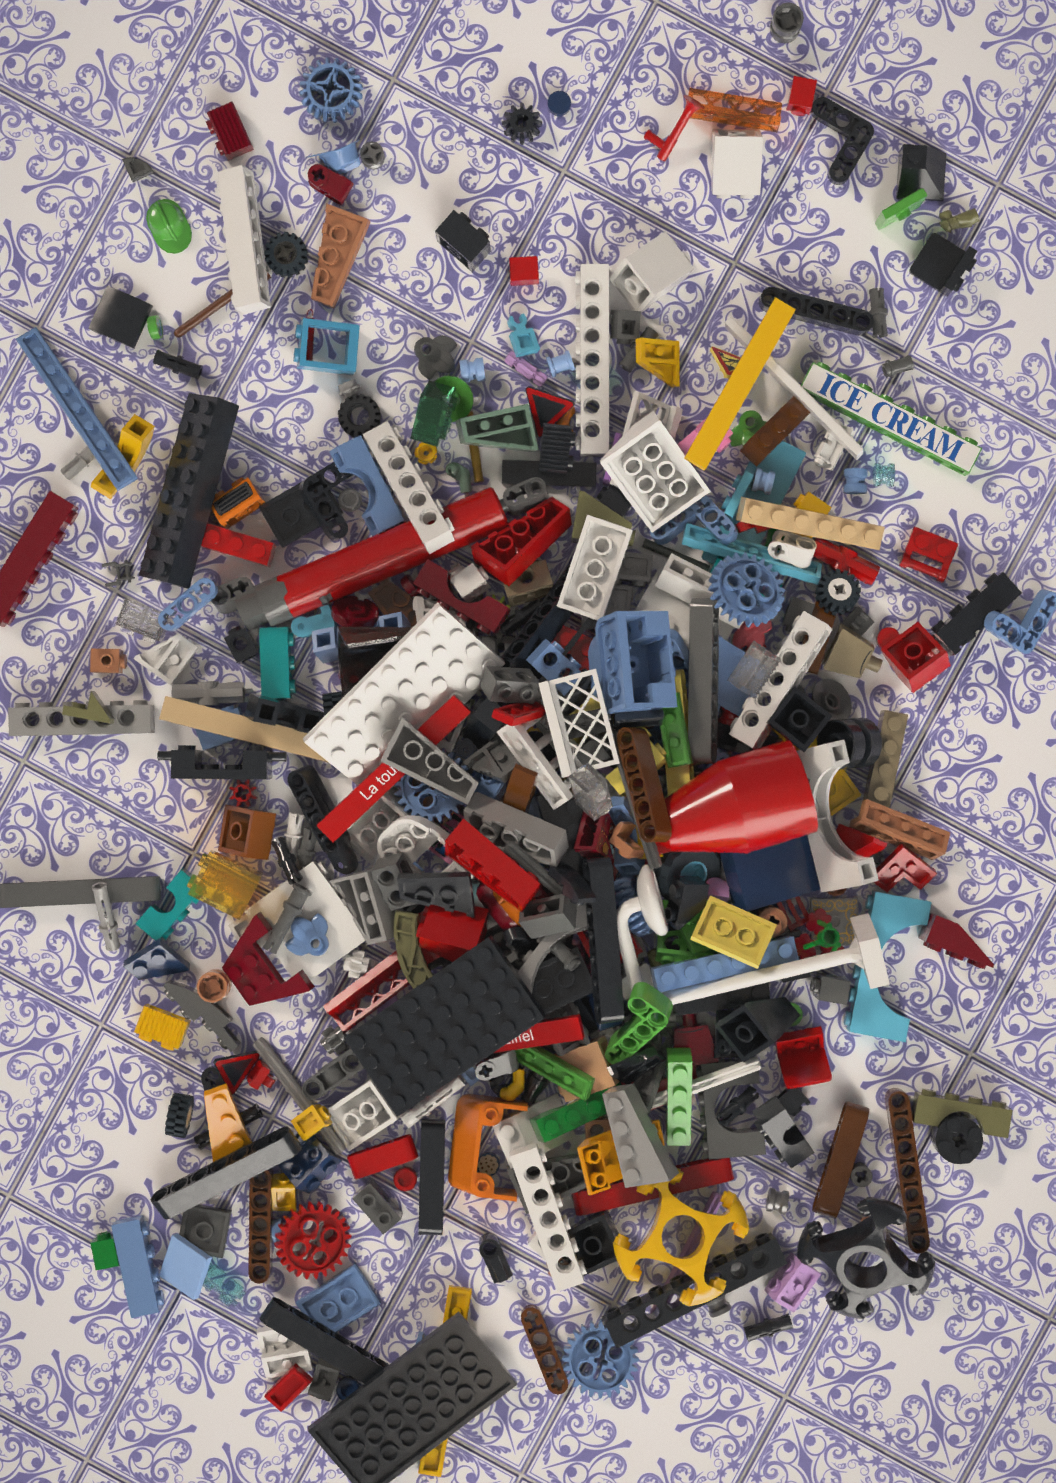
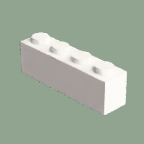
M672 553L655 584L659 589L689 604L693 598H710L714 593L708 591L709 586L712 584L708 581L712 576L711 573ZM720 607L719 619L740 629L743 622L740 626L737 625L736 618L729 622V614L726 613L721 616L720 614L723 609Z

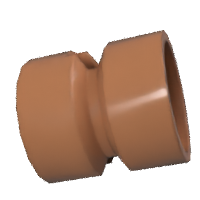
M212 969L203 974L198 980L197 993L206 1002H218L228 995L232 987V981L224 970Z

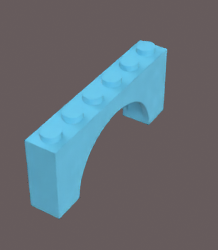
M872 890L871 895H867L865 908L868 909L869 916L878 935L881 950L886 942L898 931L909 926L928 925L932 902ZM854 965L852 978L855 979L854 988L849 990L848 1002H851L850 1011H846L844 1017V1025H847L846 1029L852 1033L906 1042L910 1019L892 1011L883 1001L878 988L870 989L863 968Z

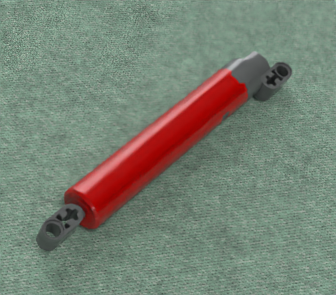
M534 477L507 488L503 493V498L500 500L494 488L489 487L443 506L444 512L441 515L444 519H450L455 529L451 532L455 541L431 554L428 553L411 521H407L257 585H253L247 577L242 576L217 586L218 593L211 602L218 612L222 614L238 610L241 620L248 630L268 622L274 627L325 604L422 565L427 559L430 561L484 539L494 531L498 533L508 527L506 512L515 516L521 515L549 498L546 484L541 478ZM534 490H542L539 494H532ZM435 520L428 522L427 525L433 524ZM223 597H227L226 601L219 603Z

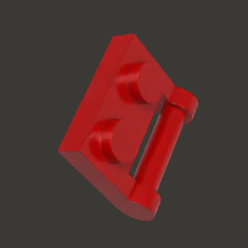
M914 526L899 566L905 569L906 567L935 577L938 582L944 583L959 543ZM912 552L941 563L940 569L910 558Z

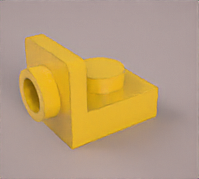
M312 1104L291 1120L303 1141L309 1139L322 1128L333 1124L330 1119L331 1114L329 1110L321 1104Z
M285 1173L273 1174L271 1185L272 1211H291L290 1209L296 1211L297 1198L295 1186Z

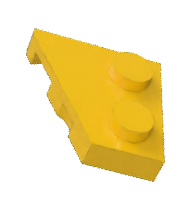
M637 338L636 363L670 387H680L679 341Z

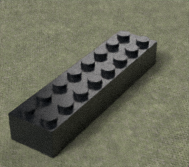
M188 393L184 405V412L178 427V434L172 449V456L166 471L164 485L159 496L158 507L153 518L152 529L147 540V547L139 572L141 577L187 589L191 585L239 405L219 397Z

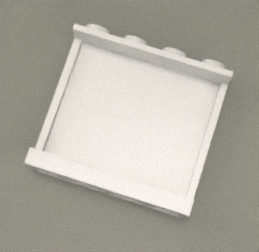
M316 860L300 870L303 876L300 882L293 875L296 883L313 892L311 896L307 897L302 907V914L296 915V917H302L311 922L316 914L322 915L328 924L326 937L329 941V947L320 956H314L309 953L299 956L290 952L285 946V943L294 937L290 926L277 954H275L291 977L303 969L310 980L365 941L353 921L355 917L349 907L344 906L341 899L343 897L340 895L337 887L331 885L327 877L329 873L322 862L317 863ZM286 880L246 909L244 912L250 921L261 911L271 927L274 928L284 910V900H288L293 891L292 885ZM272 930L263 936L265 941H267ZM318 939L313 942L314 948H317L320 944Z

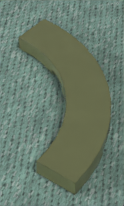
M395 910L394 941L398 954L397 958L407 981L414 989L434 975L425 961L421 947H419V937H416L420 915Z

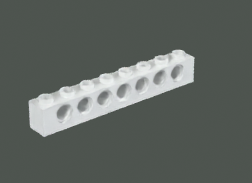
M581 264L580 271H576V286H580V295H576V309H580V318H576V333H580V342H576V356H580V365H576V380H580V389H576V403H580V413H576V427H580V436H576V450H580V457H603L609 451V264ZM589 285H595L599 292L595 295H589L585 289ZM588 309H596L599 313L598 317L595 319L588 318L586 316ZM589 332H595L599 339L592 343L587 341L585 336ZM591 355L596 356L599 363L596 366H589L586 363V358ZM589 379H595L598 381L599 387L595 390H590L586 387L585 383ZM588 403H596L599 406L598 412L594 414L589 413L586 410ZM589 426L598 428L599 434L596 437H589L586 434V429Z

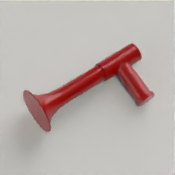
M683 95L686 101L685 108L671 134L668 135L665 141L655 135L650 129L644 135L645 140L650 141L660 149L657 157L662 161L667 160L693 113L698 109H705L699 101L688 95Z

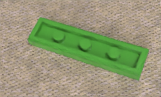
M540 1046L515 1050L520 1064L584 1101L590 1097L595 1081L594 1077Z

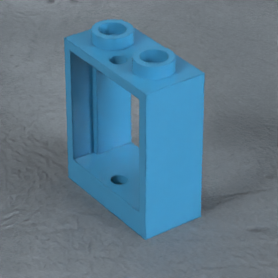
M303 318L300 324L296 325L295 338L299 339L298 348H294L293 362H297V369L353 376L357 365L360 325ZM308 327L347 332L344 365L306 360Z

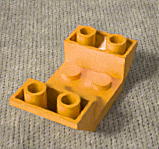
M651 1120L658 1130L657 1134L663 1146H665L659 1120ZM611 1130L587 1138L577 1147L588 1195L611 1188L610 1183L623 1179Z

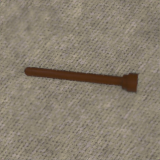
M266 270L267 280H269V279H271L272 277L270 276V274H269L268 271ZM232 289L175 329V337H182L228 304L233 294Z

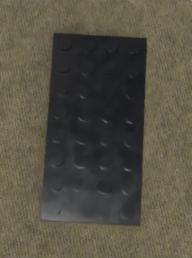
M491 935L352 1031L344 1039L398 1117L543 1020L547 1015Z
M457 1312L308 1426V1432L351 1483H390L517 1386V1381L463 1315Z

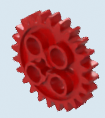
M311 1201L308 1202L307 1208L299 1204L298 1212L290 1209L292 1216L284 1215L283 1218L286 1224H278L282 1232L275 1233L276 1238L280 1240L275 1242L274 1245L280 1249L276 1252L278 1258H282L280 1260L283 1266L287 1265L286 1269L289 1273L294 1270L296 1277H299L303 1272V1277L308 1280L310 1273H312L315 1279H318L319 1272L325 1277L327 1276V1269L330 1268L335 1272L334 1264L342 1265L343 1263L339 1258L341 1256H348L344 1248L351 1247L349 1242L346 1241L352 1237L349 1232H345L350 1228L347 1223H344L346 1218L343 1215L339 1216L340 1212L337 1208L332 1210L330 1204H327L323 1209V1204L318 1201L316 1207H314ZM307 1221H313L309 1229H303ZM332 1229L333 1234L329 1238H324L325 1232ZM301 1242L302 1247L298 1251H293V1246ZM323 1251L321 1258L313 1259L315 1253Z

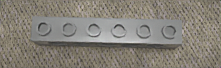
M133 700V705H124V701H110V705H106V708L113 716L114 724H103L99 721L87 719L83 725H80L77 722V717L63 715V722L60 725H56L53 721L54 715L57 712L62 714L63 706H71V702H62L61 707H53V702H39V707H30V703H15V708H8L9 736L155 733L154 705H148L147 700ZM86 701L85 709L88 708L89 701ZM130 710L134 714V720L132 723L127 724L124 721V714ZM33 713H37L40 718L39 723L35 726L30 723V716Z

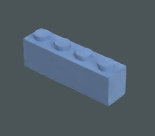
M143 1215L116 1220L111 1227L131 1318L159 1313L163 1304H165L163 1290H159L157 1282L160 1281L158 1267H154L153 1258H155L154 1246L149 1244L148 1235H150L149 1223L144 1221Z

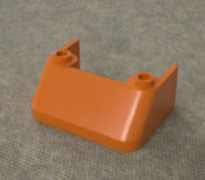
M476 1094L462 1095L456 1105L448 1173L450 1185L478 1197L517 1202V1192L515 1189L494 1187L493 1178L487 1173L477 1172L482 1125L495 1126L500 1123L504 1109L528 1111V1103L518 1099L508 1102L501 1099V1097Z

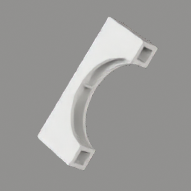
M840 740L811 747L805 752L798 750L797 753L807 778L810 779L809 785L817 812L818 829L817 832L809 834L808 839L821 892L862 886L879 881L873 857H863L851 851L837 834L830 815L829 791L831 782L836 772L842 766L850 763L845 741Z

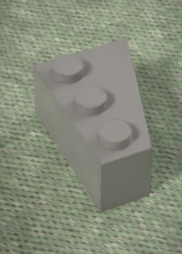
M372 868L330 880L333 887L336 886L343 897L341 901L344 906H348L355 917L353 921L368 945L394 938L395 910L391 911L388 904L383 900L382 892L372 878Z

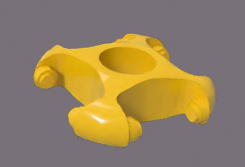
M677 1168L679 1173L671 1181L637 1186L636 1191L646 1196L648 1193L652 1194L654 1188L659 1192L655 1220L642 1243L636 1249L629 1250L631 1242L628 1241L629 1238L618 1233L614 1239L613 1247L621 1271L627 1279L633 1282H638L641 1277L642 1270L635 1263L642 1258L663 1261L685 1272L694 1281L695 1288L694 1290L689 1287L687 1290L683 1289L679 1301L687 1306H694L718 1297L725 1290L727 1281L715 1277V1279H710L709 1284H706L704 1279L710 1248L722 1228L726 1224L734 1222L731 1228L734 1230L733 1234L743 1239L747 1236L750 1228L741 1201L731 1191L724 1190L720 1202H723L722 1206L727 1208V1210L723 1214L717 1215L694 1210L673 1196L669 1191L668 1184L675 1185L676 1182L679 1183L683 1176L681 1169ZM687 1215L693 1218L700 1227V1243L696 1250L688 1256H672L663 1246V1228L673 1217Z

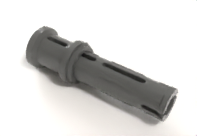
M293 883L292 893L288 900L283 902L284 910L266 943L263 945V948L268 951L272 943H274L270 950L273 954H277L296 915L302 914V907L307 897L313 893L298 883Z

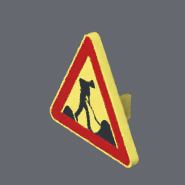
M712 346L710 348L711 354L717 362L720 371H722L723 377L729 379L741 357Z

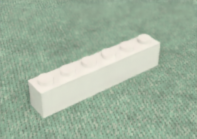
M243 165L217 172V189L221 198L220 212L224 221L222 230L227 245L225 254L230 268L228 277L232 284V304L235 309L245 314L271 308L254 172Z

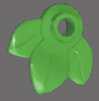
M749 410L741 415L739 424L732 429L733 435L730 438L732 447L744 446L766 423L758 412ZM749 418H754L755 423L753 426L747 425Z

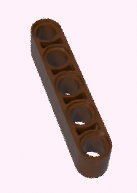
M621 728L617 733V744L640 837L647 843L667 842L671 837L672 828L649 735L643 728Z
M848 1101L844 1103L815 1195L812 1212L834 1219L837 1218L869 1117V1108Z
M272 1168L264 1171L268 1176L266 1181H260L256 1176L250 1178L248 1274L251 1281L257 1284L267 1281L273 1268L271 1185L274 1172ZM256 1195H264L267 1198V1203L264 1205L259 1204L256 1201ZM257 1218L264 1219L267 1222V1227L259 1228L255 1220ZM263 1242L267 1250L264 1252L258 1251L255 1243ZM263 1266L266 1269V1274L258 1275L255 1272V1267Z

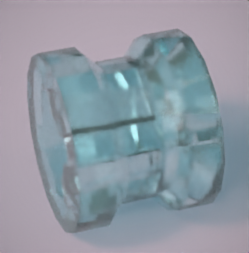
M874 463L873 486L879 487L881 484H886L888 487H893L895 482V464L881 465L880 463Z

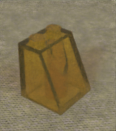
M210 850L209 854L203 853L198 863V866L201 867L198 875L193 874L187 884V887L190 888L188 895L240 920L263 872L213 850Z

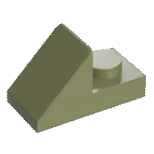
M95 691L90 692L87 709H85L86 704L71 702V706H63L62 715L114 724L113 716Z

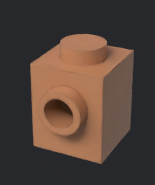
M91 648L90 672L123 674V669L127 667V655L123 654V650Z

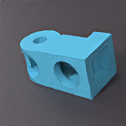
M325 605L320 607L321 614L315 616L295 618L291 623L293 634L301 638H307L312 636V631L329 627L338 628L337 623L331 616L332 606Z

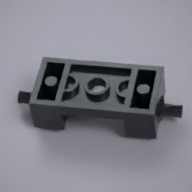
M178 745V750L158 751L157 759L158 761H171V779H272V761L286 762L287 752L266 751L265 746H249V751L243 750V765H225V769H219V764H202V750H196V745Z

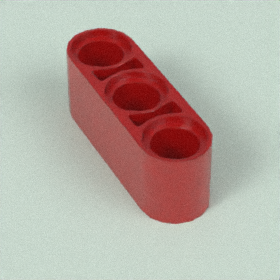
M407 1134L351 1153L347 1156L354 1179H360L418 1158L419 1155L412 1135Z

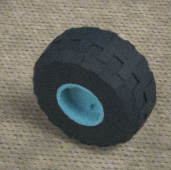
M716 852L664 853L663 857H660L662 866L653 869L660 894L668 900L669 887L672 885L673 876H699L707 882L710 878H720L722 864L720 855Z

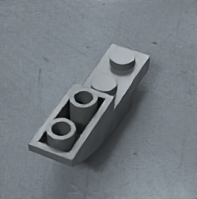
M170 980L163 985L166 989L164 991L166 996L172 1002L176 1001L181 1008L179 1010L187 1020L191 1019L193 1022L201 1016L204 1019L202 1024L209 1032H215L219 1037L217 1041L224 1050L229 1049L232 1052L241 1044L227 1026L233 1018L217 1002L209 1003L204 1001L197 993V989L180 982Z

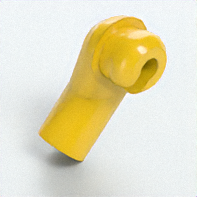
M518 1069L513 1072V1083L500 1090L501 1099L508 1102L513 1101L523 1092L524 1069Z

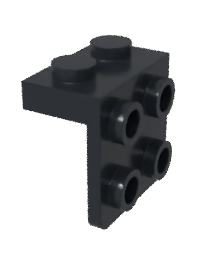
M932 233L911 265L909 272L914 277L948 297L953 290L957 292L963 284L964 279L961 277L965 270L970 272L975 265L977 259L974 256L977 250L969 246L964 251L939 234Z

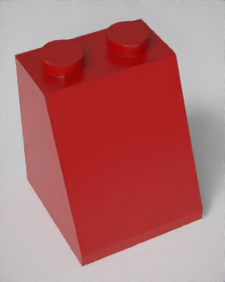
M432 904L425 906L423 916H426L424 924H419L416 937H419V947L451 962L455 961L485 940L488 930L489 909L475 906L476 914L475 918L466 916L467 913L456 910L449 912L445 911L444 907Z

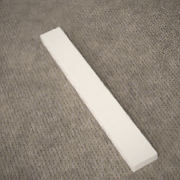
M729 317L724 322L726 330L746 349L752 336L733 317ZM770 355L764 368L858 460L863 455V448Z

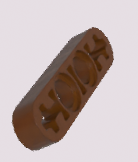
M532 1304L527 1305L521 1312L522 1325L548 1389L553 1394H562L568 1388L567 1374L563 1370V1364L540 1308ZM528 1311H531L532 1314L537 1313L535 1322L539 1327L534 1328L532 1331L529 1330L533 1328L531 1320L525 1319ZM539 1332L547 1336V1341L541 1345L533 1340L534 1335ZM545 1355H553L556 1359L555 1364L552 1366L544 1365L542 1358ZM555 1370L558 1379L564 1380L562 1387L559 1388L557 1385H552L554 1383L552 1372Z

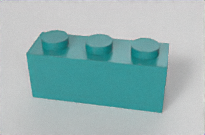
M289 627L259 628L261 696L274 699H292V693H296V680L292 679V670H295L296 666L295 656H291V646H295V636L293 632H290Z

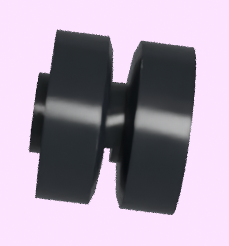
M867 718L830 720L818 734L817 746L840 740L845 741L850 763L842 766L839 770L871 766L877 761L881 753L882 738L880 731L875 723Z

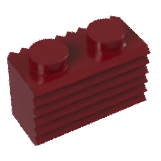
M233 101L207 112L210 120L205 122L211 135L216 133L219 141L215 144L220 156L225 155L229 161L254 150Z

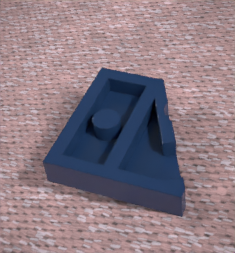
M159 938L124 960L123 967L138 980L186 972L190 970V963Z

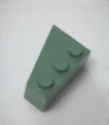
M529 404L464 417L455 421L460 444L526 452L539 451Z

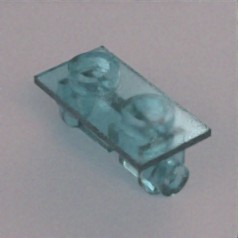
M210 1263L203 1287L208 1291L212 1289L219 1294L218 1299L229 1307L230 1304L236 1306L238 1304L235 1300L236 1297L241 1300L246 1293L243 1290L244 1287L233 1278H230L224 1284L222 1281L227 1274L216 1264L212 1265Z

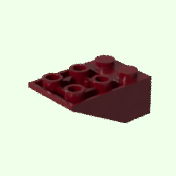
M933 913L929 914L928 925L922 926L918 937L924 941L923 946L940 952L943 948L946 950V955L961 961L966 957L968 958L967 963L984 970L986 966L994 968L993 962L958 923Z

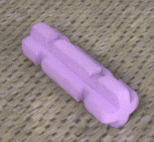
M514 351L509 352L505 358L507 365L510 367L514 366L515 370L527 379H533V383L541 387L546 382L548 376L542 371L538 372V368L524 358L519 359V357H516Z

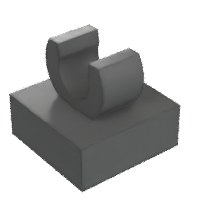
M856 606L841 622V624L861 636L874 623L859 606Z

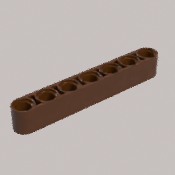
M891 1088L885 1094V1104L899 1202L907 1215V1221L903 1224L904 1237L909 1248L914 1253L921 1254L928 1250L930 1238L910 1100L902 1089ZM901 1094L903 1097L902 1102L899 1105H892L893 1096ZM905 1118V1126L897 1129L895 1127L896 1120ZM901 1142H909L907 1151L900 1152L898 1150ZM912 1165V1173L902 1175L903 1167ZM908 1189H916V1195L913 1198H905V1193ZM918 1212L919 1219L916 1222H909L910 1214ZM915 1236L923 1237L920 1245H912V1240Z

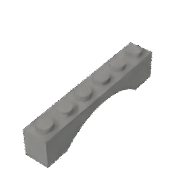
M586 903L579 905L577 908L575 930L539 937L537 940L539 945L534 951L530 949L522 960L524 964L520 970L515 969L531 993L538 968L546 955L551 951V948L560 940L563 941L573 934L588 930Z

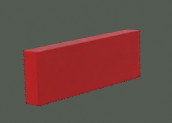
M536 701L534 704L513 703L494 709L492 718L509 726H515L542 718L546 711L544 705Z

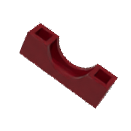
M427 559L413 582L418 587L416 592L426 598H429L430 595L438 599L437 602L449 611L450 607L457 610L456 616L468 623L471 619L477 622V628L489 635L492 631L497 634L511 609L489 595L481 601L474 603L458 600L451 590V573Z

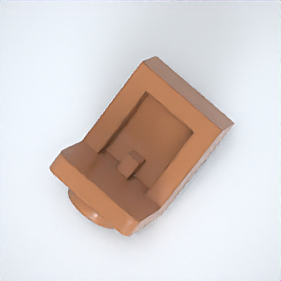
M621 821L614 827L609 842L619 849L618 853L627 859L642 858L645 853L643 847L630 838L636 825L632 822Z

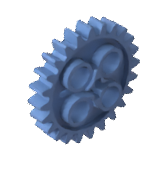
M744 552L741 558L738 553H735L732 558L728 555L723 561L720 560L711 572L712 576L708 581L712 584L709 586L708 591L714 593L711 595L710 600L718 601L714 607H721L723 609L720 614L721 616L728 613L729 622L736 618L738 626L745 621L747 627H750L752 623L758 627L762 622L767 624L782 608L781 604L785 600L782 594L785 592V589L781 588L780 585L783 583V580H776L779 572H771L770 570L773 565L765 566L764 558L758 562L756 561L755 554L749 559L746 552Z
M442 748V751L447 754V750ZM449 753L448 756L454 760L455 753ZM461 758L454 760L459 765L463 762ZM466 765L461 766L464 770H468ZM407 774L401 778L400 782L395 784L396 787L401 789L395 792V795L403 797L398 801V804L400 806L406 805L403 811L405 813L412 811L411 815H420L421 817L428 818L433 823L435 818H437L443 824L444 816L452 820L451 813L453 811L456 814H460L457 808L459 805L467 806L465 803L449 795H444L443 792L437 789L432 790L431 786L423 782L419 786H413L412 781L414 778ZM421 792L417 797L414 796L415 793ZM428 796H432V805L424 807L423 800Z
M599 1319L596 1326L590 1320V1327L586 1328L584 1324H581V1332L573 1330L575 1339L567 1338V1342L571 1346L563 1347V1350L568 1355L562 1356V1361L569 1363L563 1366V1370L570 1371L566 1376L567 1380L574 1379L572 1383L574 1388L581 1385V1394L589 1390V1397H592L594 1392H598L599 1399H601L603 1392H606L608 1397L611 1398V1390H615L620 1394L619 1386L622 1385L628 1388L626 1379L634 1380V1376L630 1372L638 1371L637 1366L633 1364L639 1362V1357L633 1355L638 1352V1349L635 1346L630 1347L635 1342L633 1340L621 1346V1352L618 1355L610 1354L609 1349L615 1345L606 1326L603 1325L602 1319ZM606 1338L608 1341L603 1352L605 1360H601L598 1377L594 1379L593 1376L598 1366L596 1358L600 1357L603 1340ZM591 1339L599 1342L598 1346L594 1349L586 1346V1343ZM582 1363H590L592 1365L591 1370L587 1372L580 1370L579 1367ZM606 1369H613L615 1371L614 1376L611 1378H606L602 1374Z

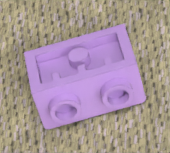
M791 1252L786 1258L788 1264L778 1269L773 1278L769 1280L764 1291L775 1302L794 1313L821 1273L810 1265L801 1263L797 1256Z

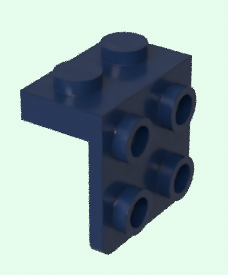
M295 1130L293 1133L302 1144V1149L297 1155L278 1164V1166L295 1188L310 1194L320 1186L321 1182L329 1174L336 1170L337 1165L342 1159L335 1155L334 1152L326 1149L315 1134L303 1141Z

